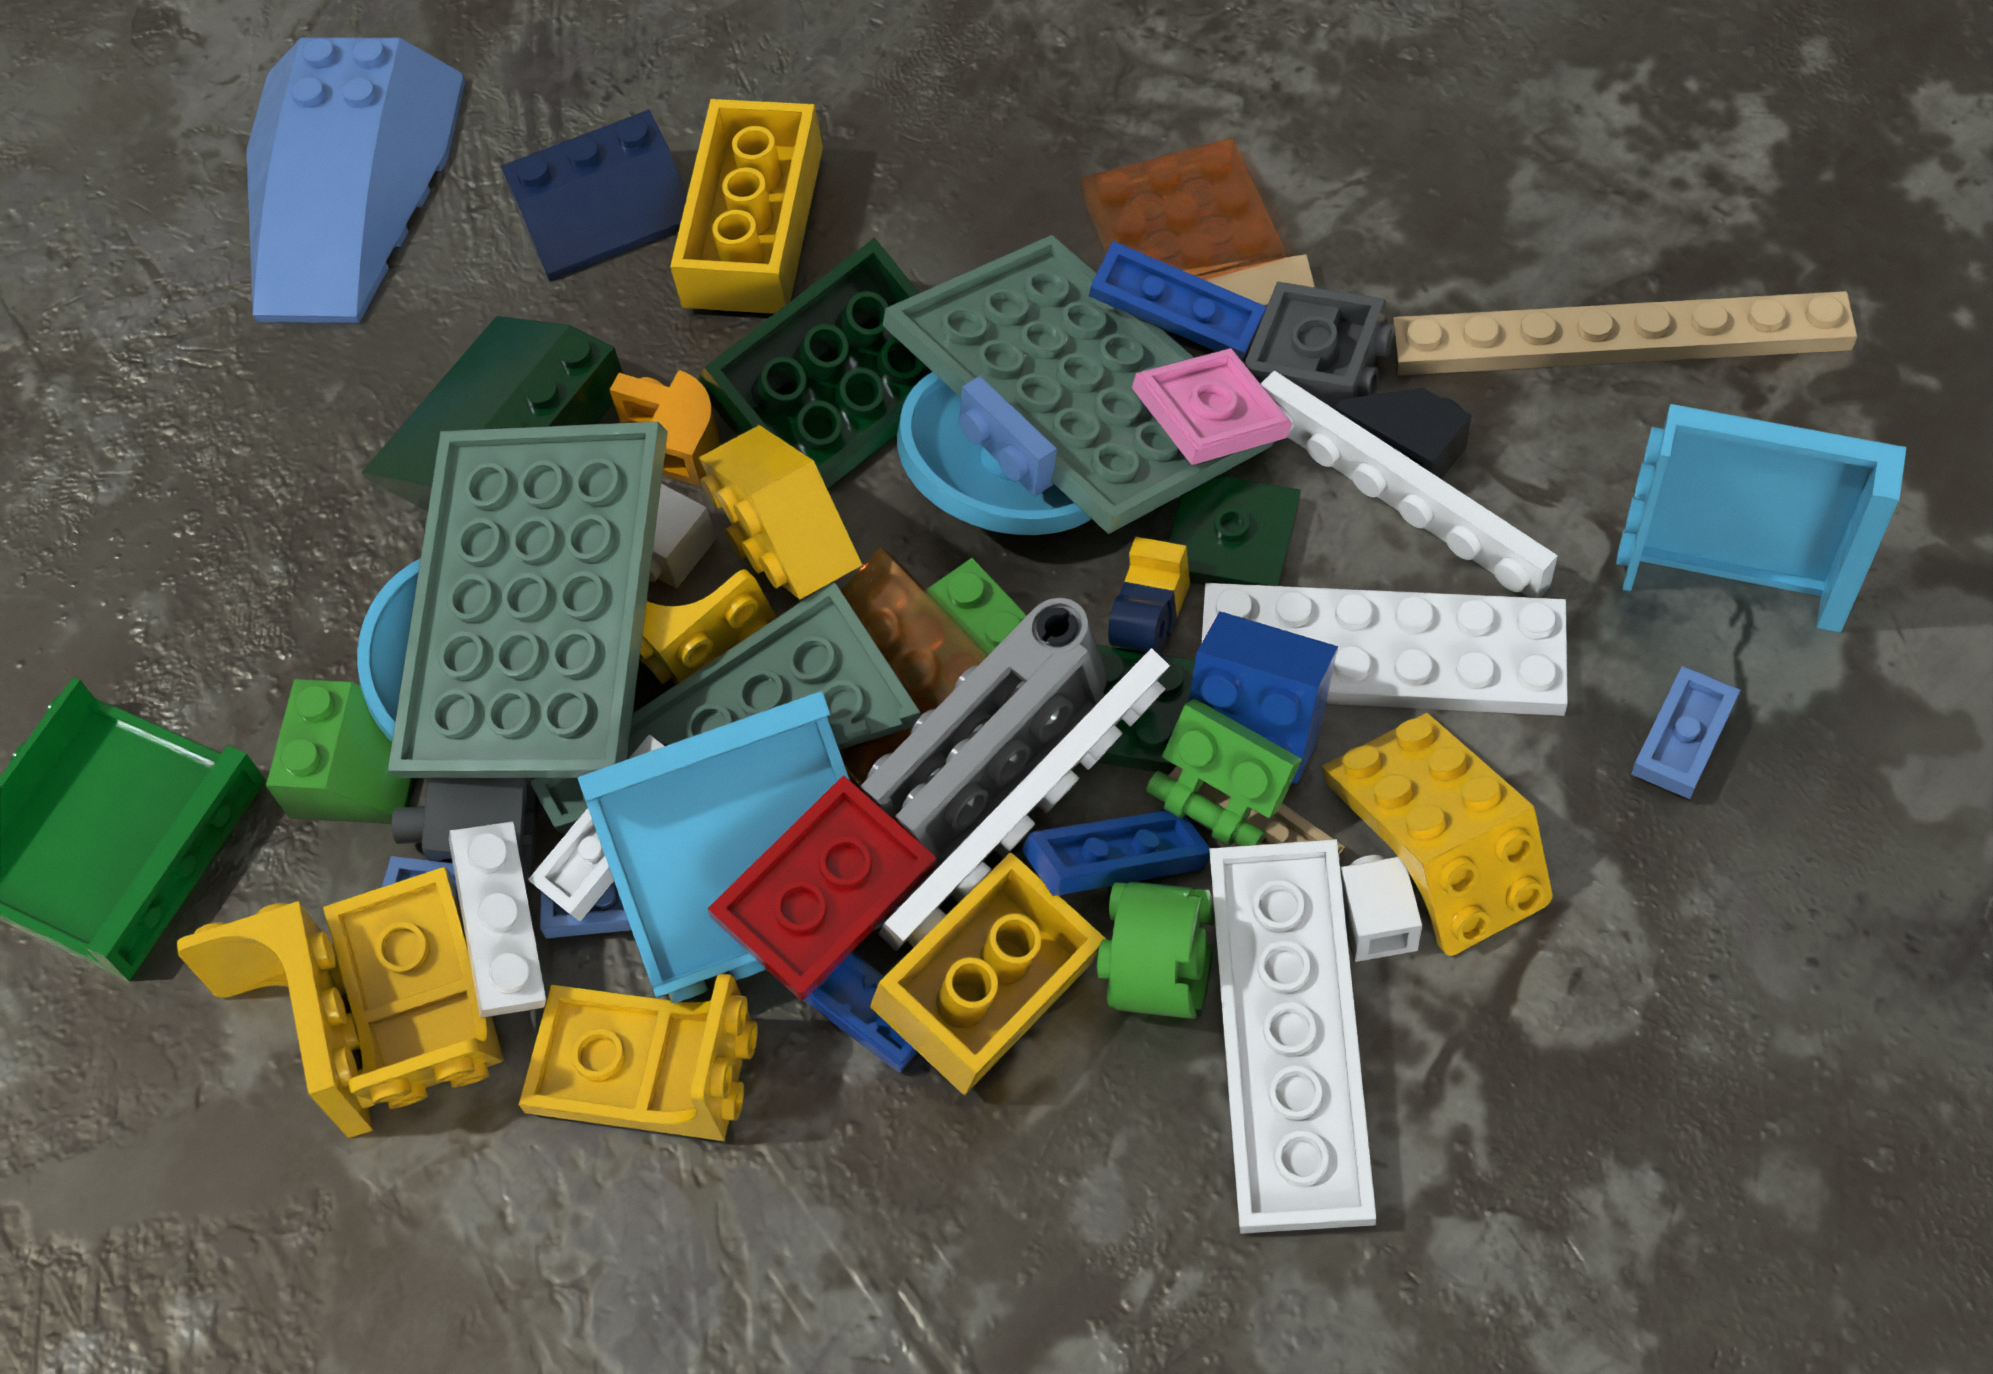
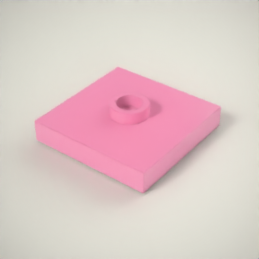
M1231 348L1135 374L1132 385L1133 391L1191 465L1288 438L1292 422Z

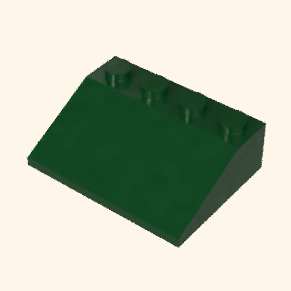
M874 237L705 366L697 380L705 387L711 405L736 434L741 435L758 425L762 426L814 460L828 490L897 435L902 407L907 396L920 380L933 372L883 326L886 308L915 296L919 292Z
M496 316L362 471L364 478L428 512L440 431L597 424L614 404L609 390L618 373L623 374L615 347L571 325Z

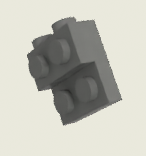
M1277 281L1244 364L1260 384L1275 370L1334 410L1341 399L1376 394L1379 380V369L1374 367L1377 356L1388 357L1390 355L1395 336L1394 324L1387 322L1386 300Z

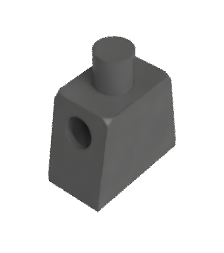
M428 778L425 806L403 807L393 810L392 834L396 844L422 843L423 853L429 861L453 863L449 845L450 830L513 822L524 883L532 884L528 879L534 873L538 796L530 782L535 778Z

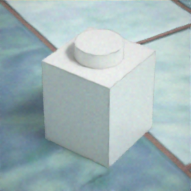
M661 484L649 581L655 582L656 579H659L677 589L717 538L707 507Z
M1368 855L1356 859L1349 866L1341 867L1346 928L1355 962L1418 951L1422 922L1408 870L1399 857L1386 859L1382 855Z

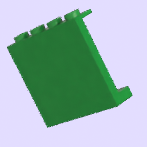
M73 677L62 693L51 701L45 716L28 739L15 750L10 763L0 775V920L130 981L254 800L266 779L247 753L229 745L224 748L222 753H218L94 698L82 681Z

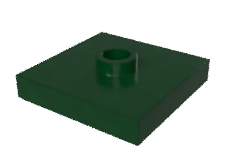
M1218 475L1182 494L1169 543L1186 545L1190 582L1200 584L1280 586L1300 504L1301 490Z

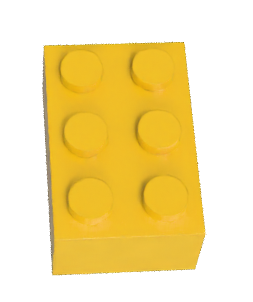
M760 425L699 457L707 474L700 479L702 488L716 510L723 508L728 516L731 526L724 530L732 548L740 559L747 557L758 574L764 571L776 589L784 586L801 600L862 566L814 460Z
M1010 852L878 983L870 1008L965 1096L1092 964L1099 952L1101 941L1106 938L1059 895L1052 896L1043 881Z

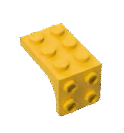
M746 569L735 573L712 594L691 604L663 606L646 601L640 649L641 657L639 660L661 685H664L669 679L677 685L777 617L756 579Z
M1425 713L1415 719L1407 720L1397 728L1362 746L1354 747L1344 755L1322 765L1327 786L1396 853L1410 873L1426 904L1437 945L1446 955L1453 956L1540 911L1551 902L1553 893L1535 807L1430 714Z
M442 867L323 907L361 1048L363 1071L362 1075L348 1080L351 1094L371 1099L372 1104L388 1102L390 1109L400 1108L426 1099L428 1097L427 1087L450 1081L452 1088L470 1085L490 1076L487 1067L505 1062L492 1016L484 1018L479 1016L461 907L450 870Z
M299 901L291 904H271L261 908L255 915L230 923L217 922L206 924L198 928L194 934L182 937L177 941L179 957L215 997L227 998L266 986L288 987L308 1094L347 1138L373 1131L369 1107L377 1104H372L371 1099L351 1094L348 1084L349 1079L362 1075L363 1069L360 1068L357 1050L361 1049L352 1012L349 1013L346 990L336 953L326 932L321 931Z
M720 973L716 978L711 1001L671 1003V1000L551 985L519 1106L526 1114L725 1141L729 1120L737 1121L742 1110L744 1084L738 1081L743 1059H751L753 1057L757 1043L758 1026L757 1022L751 1019L748 1012L747 997L741 995L733 975Z

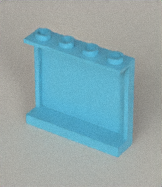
M1670 404L1664 428L1651 426L1644 461L1640 466L1634 497L1631 499L1625 530L1623 529L1616 558V565L1627 567L1622 590H1632L1639 563L1642 561L1820 596L1816 628L1841 633L1899 502L1907 447Z
M822 691L577 777L656 998L669 994L671 1003L680 1002L706 992L708 988L705 980L717 976L719 973L722 974L729 971L735 980H739L766 969L709 917L707 908L843 775L849 780L827 718L831 714ZM885 917V919L875 929L882 927L884 923L887 921V918Z

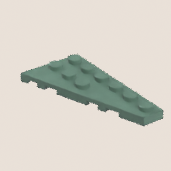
M833 581L633 713L627 759L631 757L649 734L661 744L667 746L820 691L823 692L831 714L827 718L839 750L912 728L922 714L839 587ZM535 778L530 782L554 828L565 836L588 808L578 779Z

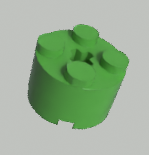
M1139 882L1114 883L1109 902L1110 919L1115 921L1112 940L1103 939L1101 941L1097 961L1098 977L1109 979L1107 987L1108 1006L1114 1007L1118 1011L1195 1019L1197 1017L1195 1010H1202L1205 1002L1212 965L1213 945H1206V931L1202 928V924L1214 925V908L1210 891L1208 889Z

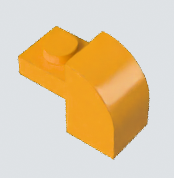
M678 370L670 387L664 386L661 382L650 377L639 379L618 373L609 391L620 422H659L668 431L662 475L702 487L700 479L707 474L699 457L720 446L718 425L705 387L695 377L681 370Z

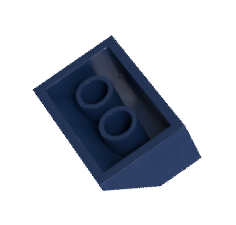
M650 110L501 165L517 212L549 281L679 231L687 194L668 145Z

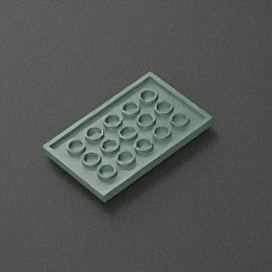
M1053 235L886 308L883 326L958 396L961 397L962 386L981 376L1057 448L1051 481L1108 534L1273 446L1274 442L1191 465L1133 391L1132 385L1136 373L1194 357L1160 327L1089 297L1090 286L1097 273Z
M659 422L440 431L388 772L398 778H577L627 760L668 431Z

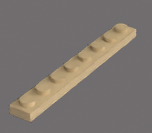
M1847 291L1393 317L1392 323L1395 326L1393 346L1397 376L1849 351L1853 349L1857 339Z

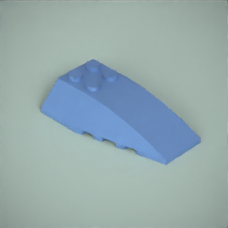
M300 38L267 73L246 150L253 317L256 322L360 323L389 269L386 262L394 247H401L409 232L406 226L415 207L422 208L431 192L428 183L435 171H442L449 158L466 82L463 73L402 38Z

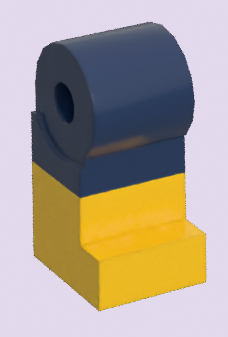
M1135 537L1129 552L1130 567L1120 595L1116 597L1112 606L1108 640L1109 644L1114 647L1146 653L1152 648L1159 655L1167 637L1172 633L1190 587L1186 545Z

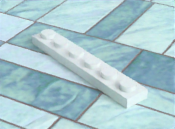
M1275 370L1261 383L1263 388L1292 422L1288 438L1306 449L1316 462L1325 467L1331 466L1353 480L1361 492L1370 497L1380 498L1398 510L1409 524L1416 528H1425L1446 542L1448 547L1460 558L1473 560L1490 571L1505 588L1513 592H1521L1529 598H1541L1551 587L1558 555Z

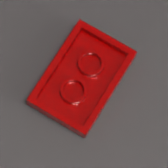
M843 775L707 909L710 918L803 1002L936 867L937 857Z

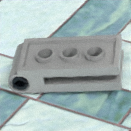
M1053 598L1040 603L979 665L968 668L959 677L954 691L936 709L928 710L916 721L911 735L892 754L889 753L882 756L870 769L867 780L861 785L865 795L937 857L936 867L932 870L933 873L1104 698L1103 691L1107 682V674L1084 609L1075 601L1066 598Z

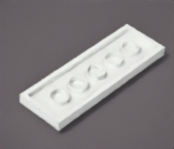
M1205 583L1202 641L1219 611L1338 646L1326 704L1565 715L1567 708L1566 599Z
M1151 648L884 923L878 935L896 952L906 941L915 947L946 916L939 907L950 896L959 903L992 870L984 862L985 859L993 851L1003 859L1027 835L1029 830L1036 824L1028 815L1037 806L1047 814L1079 780V777L1072 771L1073 768L1080 762L1089 770L1111 748L1114 742L1123 734L1115 725L1123 719L1131 727L1165 690L1158 682V679L1170 665Z
M1337 839L1210 848L1240 1234L1376 1225Z

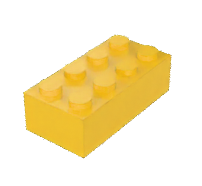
M710 99L670 265L682 308L775 314L791 301L823 149L815 104Z

